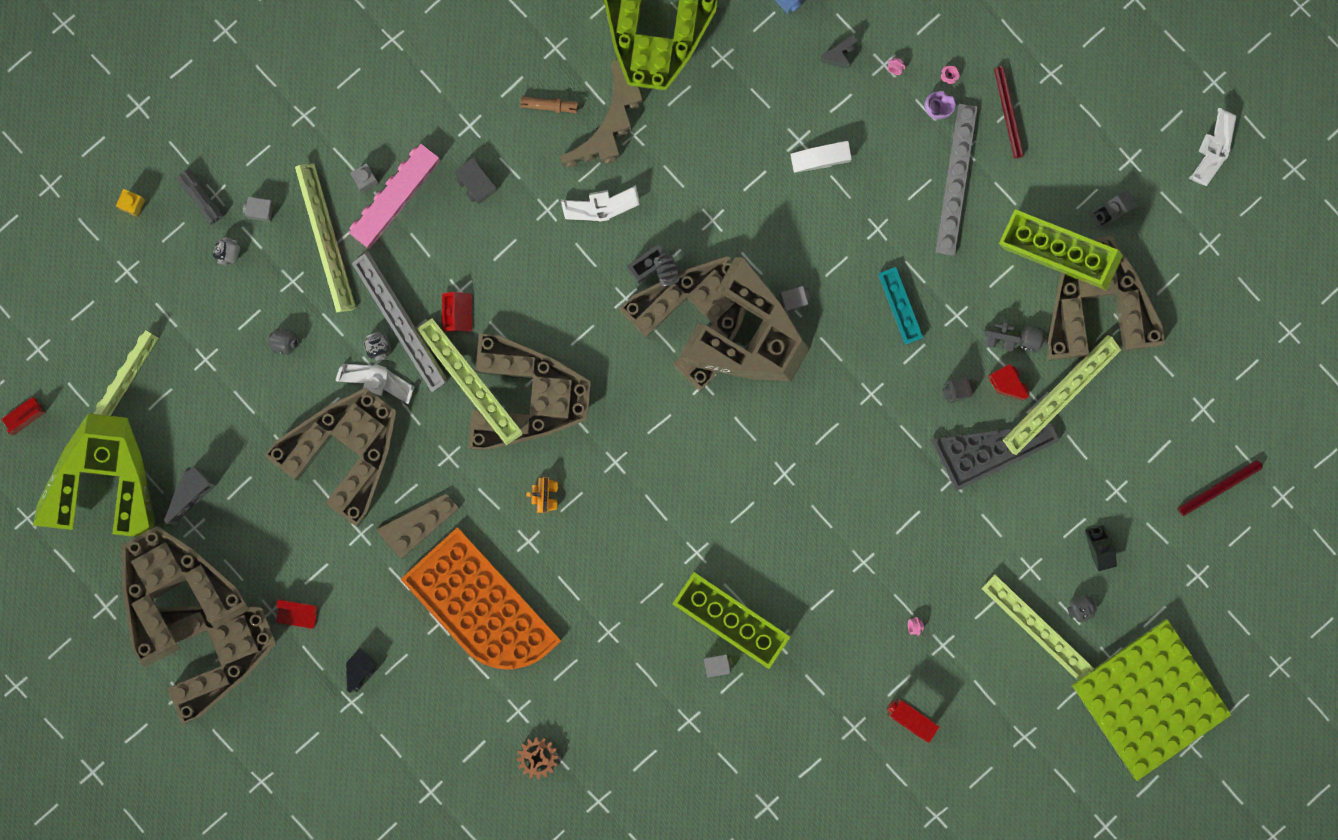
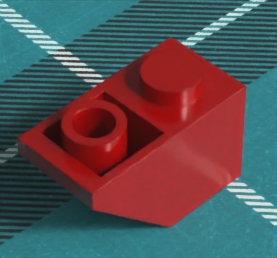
M1009 364L988 376L998 394L1019 400H1025L1029 397V390L1025 383L1021 384L1018 378L1020 374L1015 366L1012 367Z

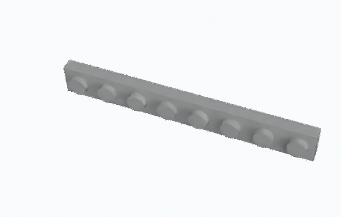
M958 104L935 251L937 254L955 255L977 106Z
M369 252L364 253L352 265L431 392L436 391L449 382Z

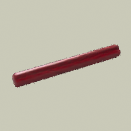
M1000 66L994 69L1013 157L1018 159L1024 156L1005 67Z
M1259 460L1252 462L1178 507L1179 513L1182 516L1189 514L1263 468Z

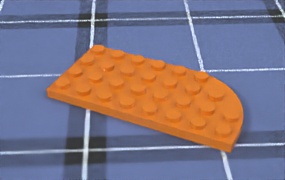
M458 527L400 579L471 657L484 665L505 670L523 668L542 659L561 642L559 637Z

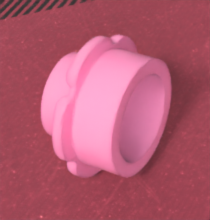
M899 58L888 61L887 70L894 75H901L902 71L906 68L904 62Z
M946 66L942 69L941 79L944 82L953 84L959 79L960 74L955 66Z
M918 617L909 619V633L919 636L924 629L922 620H919Z

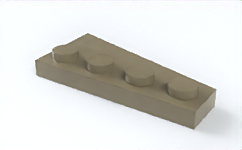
M444 494L382 526L376 531L402 559L455 513L459 507L447 494Z

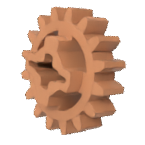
M535 737L534 742L528 739V745L523 743L521 745L523 751H517L521 755V757L516 758V761H521L518 768L525 769L523 775L527 772L530 773V779L536 775L537 780H539L542 774L546 778L548 777V771L550 773L554 772L551 767L558 765L554 762V759L559 758L558 755H554L557 749H551L552 742L546 744V738H543L541 742L538 737ZM538 745L537 750L533 752L527 751L531 746ZM545 748L549 751L550 758L546 757L544 753ZM539 750H541L540 758L543 761H539L534 767L535 759L532 756H536ZM525 758L529 759L531 763L530 768L526 765ZM541 765L548 766L546 769L542 771H537L538 767Z

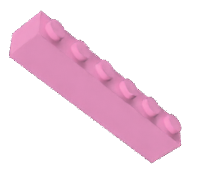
M422 144L412 149L409 154L411 157L408 161H403L397 169L399 172L395 177L391 176L386 182L387 187L375 195L374 203L371 206L368 205L363 210L361 219L359 221L356 220L351 225L350 235L366 248L370 249L440 163L439 157Z

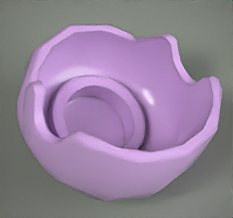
M944 91L932 92L926 97L924 107L931 118L940 120L950 116L954 112L956 104L953 96L946 95Z

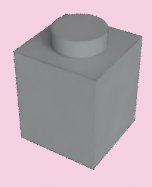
M367 164L350 173L362 193L379 184Z
M248 197L247 202L245 201L243 205V213H245L248 219L271 222L274 203L271 200Z
M803 286L780 293L783 307L787 313L807 307L808 301H810L808 290H804Z
M727 654L704 658L707 678L730 674V669H733L732 660L727 658Z

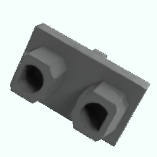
M1003 318L1002 323L995 322L994 328L985 327L984 334L987 347L996 348L997 340L1001 339L1004 340V350H1014L1016 343L1020 341L1019 333L1010 332L1013 331L1014 326L1007 324L1008 319Z

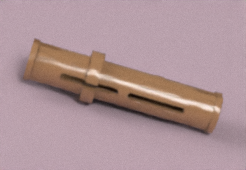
M521 96L520 108L556 111V113L570 112L577 114L578 101H565L561 98L555 100Z

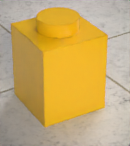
M123 189L116 207L138 217L145 199L140 195Z

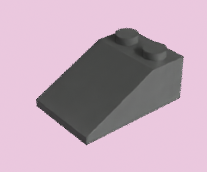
M188 467L181 474L183 477L178 482L164 520L166 524L175 525L216 486L200 468Z

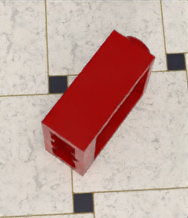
M900 699L892 700L886 709L889 711L887 713L889 717L927 743L931 741L940 728Z

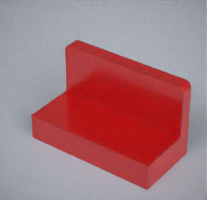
M449 292L442 294L443 332L472 331L471 293Z
M32 397L1 420L8 428L6 430L8 434L15 435L45 414V411L35 397Z
M277 600V623L311 629L315 627L318 606Z

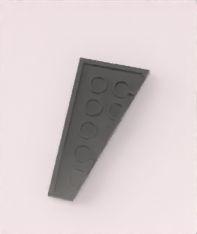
M1047 424L1017 455L1012 454L1003 442V439L1013 429L931 439V442L955 491H958L1060 441L1052 424Z

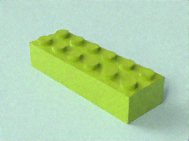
M1016 209L999 242V245L1004 250L1106 291L1123 257L1120 251Z
M693 572L672 603V605L768 669H770L790 639L789 635L695 572Z

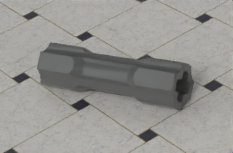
M188 169L178 175L176 179L190 195L207 222L212 225L219 221L223 214L201 187L192 171Z

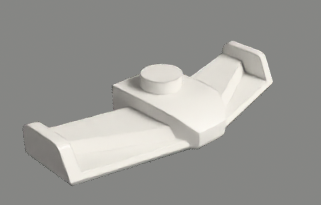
M1218 108L1214 136L1206 134L1199 149V152L1206 156L1188 179L1205 186L1209 184L1231 151L1230 147L1236 115Z
M636 185L612 197H609L608 190L589 193L590 201L561 200L565 219L599 222L610 220V218L640 205Z
M342 364L336 377V382L364 383L363 389L367 388L373 394L382 396L383 390H386L408 405L415 388L387 370L386 367L377 364L374 366Z

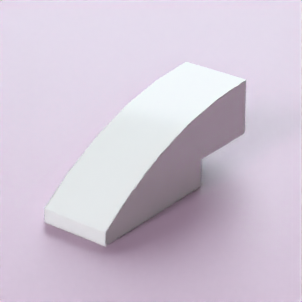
M848 141L819 146L791 154L794 173L827 168L832 165L849 163L852 160Z

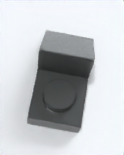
M852 35L822 55L821 62L849 68L850 63L844 56V53L848 55L856 49L854 47L857 43L855 37Z

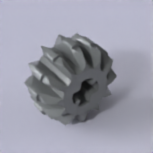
M663 254L656 257L654 263L660 284L664 287L678 283L679 276L673 256L671 254Z

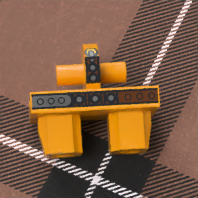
M546 477L538 478V485H532V493H526V497H532V504L537 505V513L557 510V499L548 498L549 492H557L558 482L549 480Z

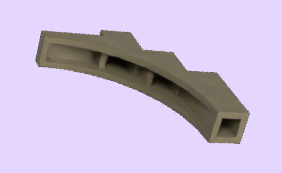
M618 60L611 62L614 91L611 106L605 120L587 142L575 150L560 156L562 166H567V168L578 165L577 162L583 160L590 162L595 160L596 156H599L601 163L605 162L606 164L617 161L616 158H619L614 135L621 137L627 135L628 131H631L625 109L633 110L640 107L639 104H642V98L637 86L627 85Z

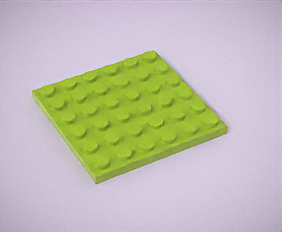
M1167 619L1071 685L1136 781L1231 716V713Z

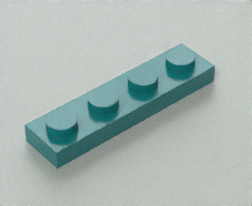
M894 267L878 273L904 345L923 339L897 268Z

